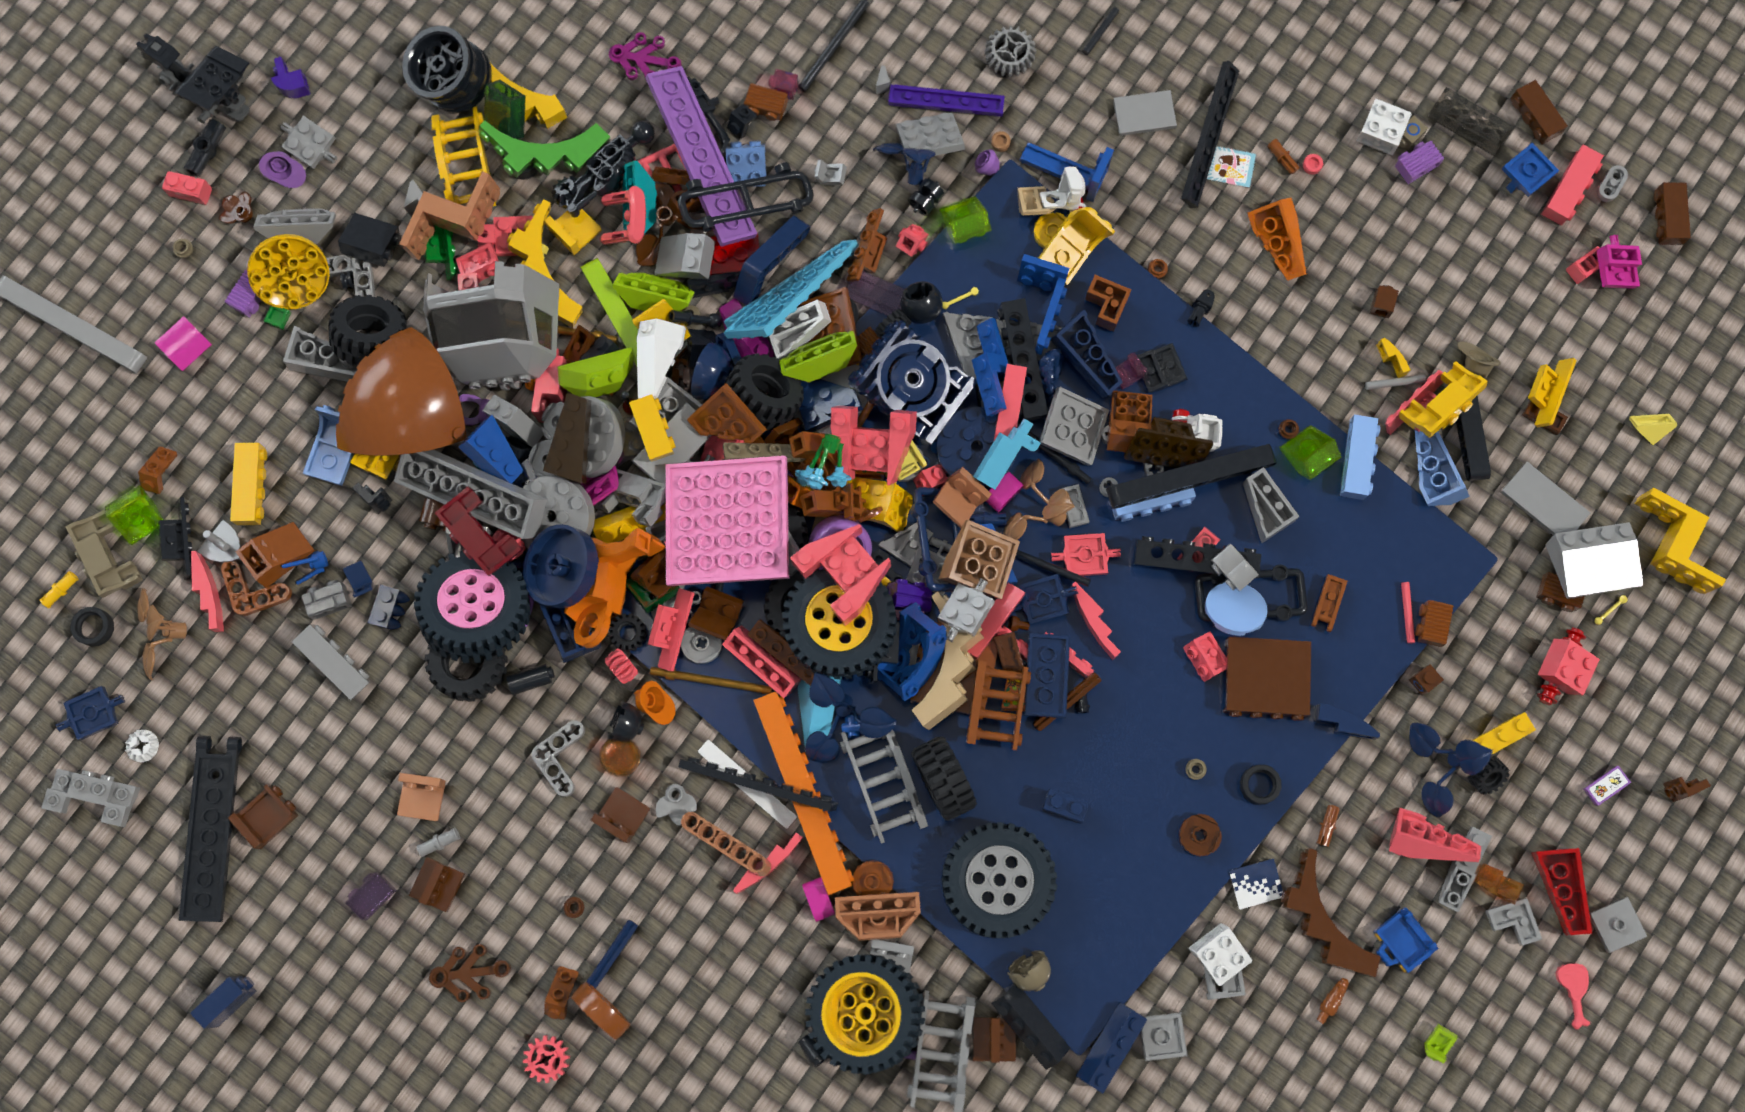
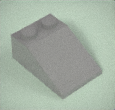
M693 233L661 237L655 275L709 279L715 241L706 234Z

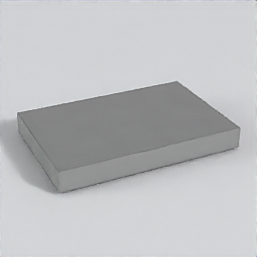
M1170 90L1116 97L1113 99L1119 136L1175 129L1177 127Z

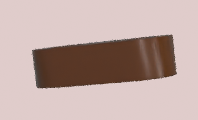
M680 358L675 360L672 366V381L680 386V380H683L684 386H686L683 390L690 393L691 369L688 368V361ZM680 364H683L685 367L683 375H680L679 370L676 369L680 367Z

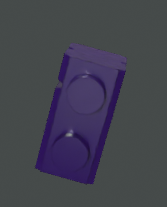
M896 579L895 582L887 585L889 595L893 599L896 610H903L916 602L921 606V611H924V613L931 611L933 591L925 587V583L914 582L912 585L908 584V580Z

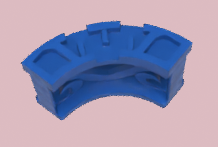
M916 602L899 612L898 663H880L877 673V679L885 682L904 701L915 696L918 690L931 677L941 659L946 642V627L944 625L939 626L921 611V606ZM921 643L923 649L922 660L917 664L908 666L910 663L909 651L912 645ZM899 678H900V681L903 682V683H901L900 685L897 683V681H898Z

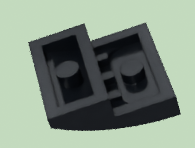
M1173 343L1135 356L1149 393L1188 380Z

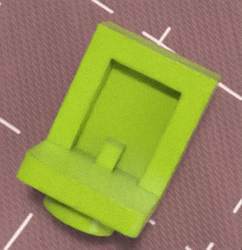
M1438 1024L1424 1043L1426 1055L1433 1061L1445 1063L1446 1054L1456 1042L1457 1035Z

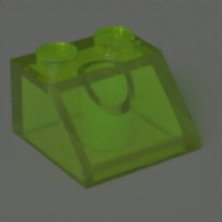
M976 196L939 209L948 234L954 243H964L972 237H980L992 231L987 210Z
M1312 425L1279 447L1296 471L1309 480L1341 458L1335 439Z
M140 485L105 506L106 517L130 545L159 528V520H164L153 500Z

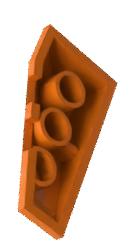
M1292 198L1281 199L1248 212L1253 232L1257 237H1260L1264 243V248L1274 257L1276 265L1287 281L1306 275L1298 217Z

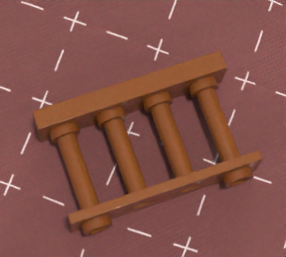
M977 660L966 743L975 744L976 740L981 738L1012 743L1011 749L1017 750V746H1021L1022 734L1019 731L1026 684H1030L1031 672L1028 671V667L1023 666L1022 672L993 669L986 665L987 661ZM990 676L1020 681L1019 693L987 689L984 686V679ZM990 697L1017 701L1016 714L985 710L984 707H981V700ZM989 718L1015 722L1013 734L981 730V728H978L979 719Z

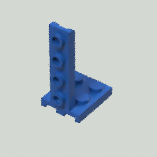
M1027 143L1019 161L1060 179L1065 167H1076L1084 178L1085 190H1088L1086 200L1094 202L1103 179L1109 170L1114 150L1107 147L1104 153L1100 152L1095 169H1091L1032 143Z
M1024 254L1017 281L1025 285L1039 287L1044 291L1053 292L1035 347L1036 354L1042 355L1043 349H1048L1051 340L1048 334L1054 331L1057 322L1053 320L1054 316H1059L1062 307L1059 301L1060 299L1064 300L1068 289L1065 288V283L1070 268Z

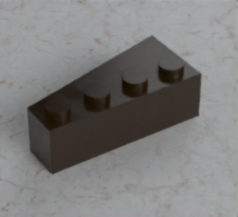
M567 393L543 471L586 484L591 400Z

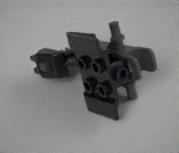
M145 34L143 37L146 43L139 41L136 43L138 49L142 51L143 58L156 64L157 68L162 69L158 77L161 84L164 86L170 85V91L176 88L172 94L203 108L202 114L197 118L202 124L214 115L215 110L224 113L236 121H242L250 112L249 107L245 105V97L239 94L237 85L244 78L243 74L249 65L248 61L218 46H214L194 70H191L194 64L191 63L185 68L177 60L180 53L176 48L159 36L154 37Z

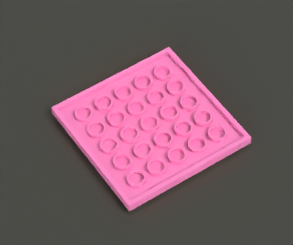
M786 456L666 464L667 586L789 579Z

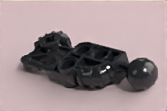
M647 121L636 122L631 128V136L627 139L619 134L587 161L588 169L581 177L575 178L570 176L566 178L564 176L563 180H557L558 184L553 185V191L551 192L556 204L567 209L570 215L575 218L579 216L580 210L587 206L597 195L604 196L609 191L617 190L625 173L624 165L631 161H636L633 147L637 144L647 145L654 139L655 130L651 123ZM594 186V191L583 198L584 194Z

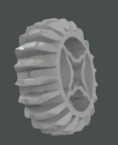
M1003 26L1001 32L996 29L994 35L991 34L989 36V41L986 42L985 48L986 62H989L990 68L995 67V73L1001 71L1002 77L1005 73H1008L1009 77L1012 76V73H1015L1018 77L1020 71L1025 74L1027 68H1031L1032 62L1035 61L1036 48H1034L1035 41H1032V36H1026V30L1020 32L1019 26L1016 30H1013L1012 26L1009 27V30H1006ZM1004 42V46L995 51L996 47ZM1026 52L1025 56L1017 61V57Z

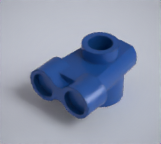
M854 715L846 716L845 723L841 725L842 732L845 731L848 738L860 737V723L856 722Z

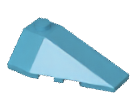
M829 676L830 678H832L833 680H835L837 683H839V684L841 683V678H842V677H840V680H838V679H834L833 676ZM801 680L798 684V696L805 746L808 737L812 733L821 731L826 736L829 734L835 706L831 704L829 707L823 708L815 705L809 697L810 685Z

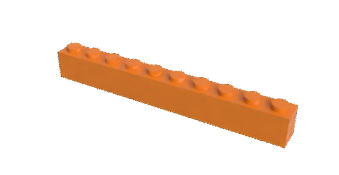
M775 691L753 700L785 783L793 785L794 790H811L813 795L820 797V791L815 792L813 786L816 783L813 772L808 773L805 766L809 764L805 752L800 753L798 748L801 745L797 733L793 734L791 726L794 725L790 714L786 715L783 707L787 706L784 698L781 695L778 696V693ZM792 801L828 895L830 896L852 887L851 882L854 881L850 869L846 870L843 862L847 860L843 850L838 851L836 842L839 840L835 830L831 831L828 823L831 822L828 811Z

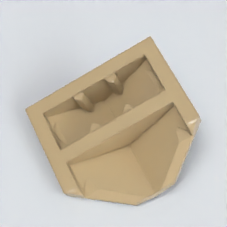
M1044 186L1018 188L1019 212L1022 215L1050 214L1056 210V208L1045 209L1043 207L1040 193L1046 192ZM1050 196L1046 198L1049 203H1055Z

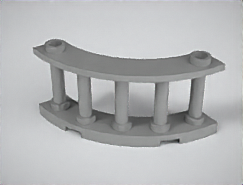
M893 729L887 735L880 737L887 739L889 745H886V748L857 759L854 758L852 748L880 738L861 736L848 741L845 731L842 732L843 741L840 742L843 753H848L874 823L870 825L874 837L878 836L882 844L885 842L882 835L883 831L910 821H917L920 829L927 827L928 824L916 795L913 781L896 741ZM887 756L894 757L897 764L894 770L865 781L862 780L858 767ZM895 778H902L905 786L902 793L871 804L866 789ZM905 800L906 802L910 801L912 810L909 811L910 813L878 824L875 811Z
M925 990L924 1000H920L921 1006H925V1012H922L921 1018L926 1020L927 1009L960 1014V1017H964L963 1025L958 1030L925 1024L920 1026L923 1032L918 1037L913 1083L908 1085L907 1098L911 1099L910 1107L915 1108L916 1097L950 1102V1105H954L953 1112H963L966 1088L965 1072L969 1055V1038H966L967 1034L971 1035L975 998L966 997V1004H961V1006L928 1001L929 991ZM930 1034L956 1038L957 1041H960L959 1052L951 1054L922 1049L923 1035ZM920 1059L952 1062L954 1065H957V1074L945 1076L919 1072ZM918 1080L951 1085V1088H955V1092L945 1093L919 1089Z

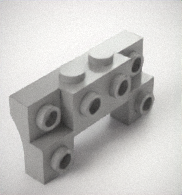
M617 469L618 489L599 501L594 507L610 513L619 502L635 507L637 509L632 513L635 521L651 527L663 514L660 507L666 502V484Z
M57 769L51 789L47 788L41 808L66 814L71 798L105 805L101 822L126 827L132 806L138 798L140 787L114 782L115 777L102 775L101 778L94 777L95 773L82 770V773L79 774Z

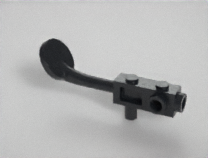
M687 77L704 116L720 138L722 145L720 152L723 155L731 138L728 137L713 114L716 109L715 105L720 103L719 98L709 99L696 78L691 79Z

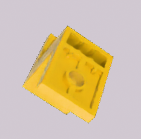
M1652 488L1640 495L1635 504L1640 506L1642 511L1653 513L1661 521L1671 523L1650 564L1655 566L1657 571L1664 574L1668 573L1677 582L1688 584L1693 587L1694 591L1701 594H1706L1722 587L1726 581L1725 578L1689 560L1710 517L1656 488Z

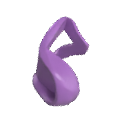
M471 394L459 396L460 402H476L480 407L479 414L476 417L467 418L464 416L465 425L482 423L483 420L489 417L482 411L489 399H481Z

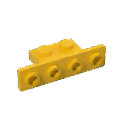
M1575 358L1558 361L1555 371L1547 364L1540 365L1528 399L1540 409L1534 424L1536 427L1550 426L1554 423L1577 361Z

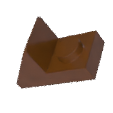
M581 325L577 326L562 355L567 364L580 360L595 343L594 334Z

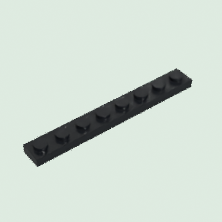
M1223 61L1181 196V200L1191 208H1198L1240 72L1230 61Z
M688 756V759H680L678 767L829 812L837 811L838 802L832 801L833 797L820 794V797L813 795L811 790H794L793 785L782 783L780 786L775 784L773 779H756L755 774L744 772V775L739 774L737 769L725 767V769L718 768L719 764L709 761L706 764L701 763L700 758Z

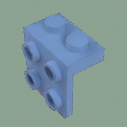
M750 141L747 145H742L741 142H730V145H727L726 162L734 182L766 176L765 144H761V141Z

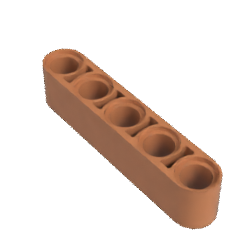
M688 812L682 817L681 824L685 830L752 873L762 877L770 872L771 864L768 859L694 812ZM696 819V825L690 828L691 821ZM713 829L712 836L706 838L707 832ZM729 840V846L723 849V843ZM746 850V856L743 859H739L741 851ZM759 861H763L762 868L756 870V864Z

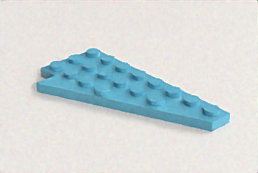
M857 240L840 242L724 321L727 327L724 334L727 339L770 336L778 325L785 322V318L789 314L797 310L799 304L806 301L813 291L820 288V284L824 280L832 276L831 273L835 269L840 268L843 262L854 254V251L859 246Z

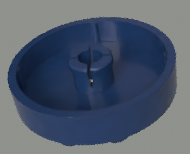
M969 407L953 414L939 433L936 447L938 462L948 477L962 467L972 476L974 475L993 444L998 414L987 416L984 407ZM976 442L982 447V450L979 452H975L971 448ZM1014 458L1013 462L1011 463V465L1009 466V468H1008V470L1006 471V473H1008V472L1011 470V468H1012V466H1013V464H1014L1015 458ZM976 479V480H977L978 482H980L984 487H989L988 485H986V484H984L983 482H981V481H979L978 479Z
M564 524L550 526L537 535L527 551L523 567L526 589L535 601L554 608H567L584 598L595 582L599 561L596 546L591 537L578 528Z

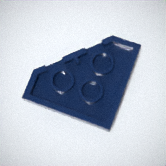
M822 379L811 382L800 380L801 386H803L804 399L799 409L807 432H815L830 425L832 407L838 405L858 407V412L863 410L856 390Z

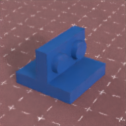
M1533 143L1502 167V170L1512 180L1506 189L1510 193L1516 189L1522 190L1527 197L1532 195L1559 172Z

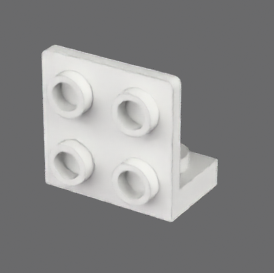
M1375 99L1364 127L1357 138V142L1393 155L1399 146L1411 112Z
M1222 923L1189 947L1191 953L1200 959L1219 986L1223 985L1252 962V959L1231 929Z

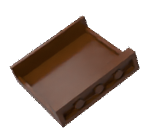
M1228 637L1225 639V648H1227L1226 708L1223 709V713H1229L1231 717H1241L1242 714H1250V718H1262V715H1270V719H1283V716L1291 717V720L1303 721L1304 718L1310 715L1311 641Z

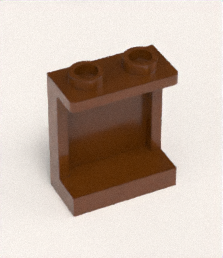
M796 418L774 428L764 441L766 444H790L789 438L799 433L798 429L802 426L803 422ZM805 459L803 462H787V469L795 477L796 470H805L812 460ZM817 463L814 466L815 469L819 467Z
M266 784L264 786L265 790L239 813L234 812L228 817L254 849L261 850L299 816L295 812L296 806L290 800L286 801L281 796L283 792L277 785Z

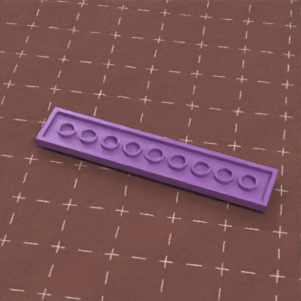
M679 66L648 73L645 79L690 179H701L703 188L734 182L683 67ZM738 190L699 197L707 216L714 217L746 210ZM751 218L715 224V229H713L720 247L751 239L757 235Z

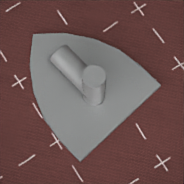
M222 520L213 532L209 530L204 531L203 537L207 540L199 548L198 552L216 562H231L240 559L235 552L241 548L240 539L237 532L226 521Z

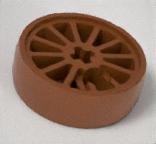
M587 981L571 997L601 1029L615 1040L620 1038L631 1025L625 1016Z

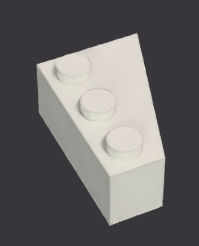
M815 300L797 308L795 312L785 318L784 323L778 325L773 330L774 332L769 338L776 358L779 360L786 358L789 353L805 345L831 322L824 302Z

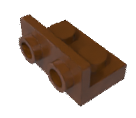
M1678 777L1663 783L1665 794L1673 802L1688 798L1711 787L1707 779L1699 781L1697 778L1685 782L1682 777Z

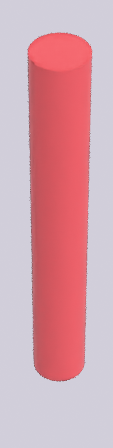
M1409 582L1401 583L1406 639L1407 644L1415 643L1410 584Z

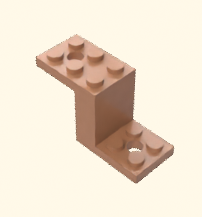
M482 171L466 206L424 191L399 244L412 258L420 260L421 256L426 252L429 238L434 234L435 226L477 241L484 231V224L487 218L492 214L494 202L500 196L499 186L490 174Z

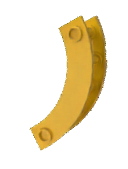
M477 106L473 107V116L446 122L441 120L439 114L433 115L431 118L432 130H436V136H433V143L440 179H445V190H443L445 199L460 205L468 203L472 194L464 196L455 195L453 188L455 182L478 178L482 171L490 174L484 141L479 135L480 132H478L479 126L484 122L482 112H478ZM470 124H474L475 127L474 129L445 134L447 129ZM476 136L477 148L453 153L446 152L445 145L448 142ZM480 155L482 169L454 175L450 173L448 164L451 161Z

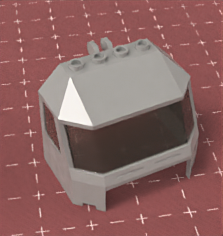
M495 261L494 285L448 292L432 284V274L428 273L424 287L423 310L430 342L442 357L450 374L461 383L468 385L470 389H481V386L497 387V384H499L502 390L520 389L522 382H530L531 379L539 378L556 358L559 283L526 265L515 264V267L504 266V262Z

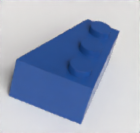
M493 414L483 420L459 446L483 472L511 484L523 472Z

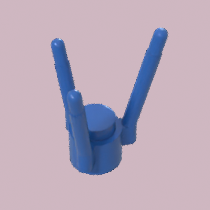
M316 551L310 554L308 559L282 564L281 567L287 568L309 563L311 569H316L296 581V584L299 585L316 574L325 572L324 567L328 566V561L324 551Z

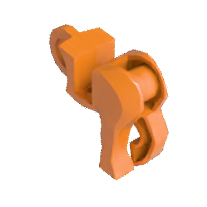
M637 528L623 541L605 543L591 537L599 558L595 582L582 600L564 610V613L576 622L574 628L576 644L585 648H593L606 637L611 623V614L621 615L625 601L627 574L638 557L643 555L652 557L666 548L657 537L649 532ZM590 628H596L595 631L589 636Z

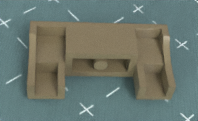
M104 509L93 516L65 526L76 548L75 555L79 561L83 562L85 567L83 571L87 578L91 579L98 596L104 598L121 588L125 590L143 581L134 562L128 561L118 567L104 536L117 530L118 527L108 510Z

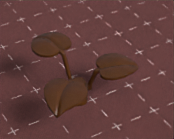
M654 181L657 191L656 215L660 221L659 238L654 234H647L637 243V263L641 266L657 264L661 237H663V227L672 225L674 221L691 229L690 233L716 237L713 230L704 232L703 227L693 228L677 216H674L671 209L667 207L674 191L663 182ZM699 213L694 215L692 219L699 220L707 215Z

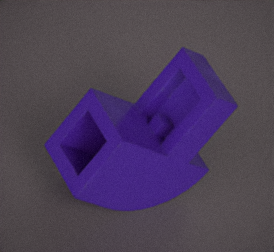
M282 57L274 58L276 66L273 67L276 76L271 77V80L280 93L288 98H300L311 95L307 78L301 69L289 72L287 64Z

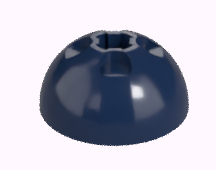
M708 343L697 360L691 383L692 396L697 400H708L725 384L727 377L734 368L727 351L716 343Z

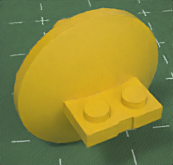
M281 234L264 240L253 250L247 265V275L252 290L265 303L276 308L299 309L312 304L324 293L329 282V265L322 250L309 239L293 234Z

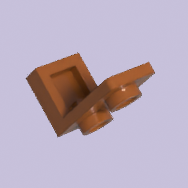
M164 447L157 448L138 471L142 489L156 494H160L163 491L161 475L177 457L176 451Z
M562 966L558 968L544 1001L545 1015L552 1019L559 1018L565 1020L568 1000L578 978V971Z

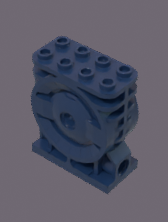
M903 320L896 321L894 324L889 323L883 331L885 334L881 340L877 339L872 345V352L869 355L866 354L860 361V368L857 371L854 370L848 377V385L855 387L860 395L867 397V401L873 403L880 412L887 416H890V412L901 410L906 402L919 401L925 398L932 389V393L926 401L917 405H907L904 410L917 411L916 433L913 442L918 446L930 445L970 393L977 380L973 376H967L957 366L948 367L941 352L933 345L923 341L924 338L922 336L914 334L915 330L912 328L908 329ZM907 352H918L917 356H905L898 359L890 368L888 375L890 365L898 356ZM908 374H911L914 378L912 384L907 380ZM890 386L891 391L888 393L887 396H885ZM933 412L928 420L924 417V415Z

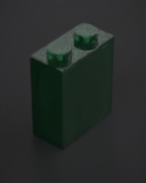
M501 80L485 84L484 121L511 138H524L526 96Z

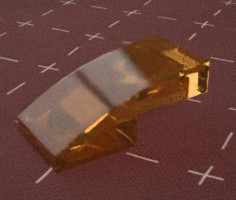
M1483 863L1475 878V882L1492 894L1515 905L1524 884L1503 876L1504 871Z

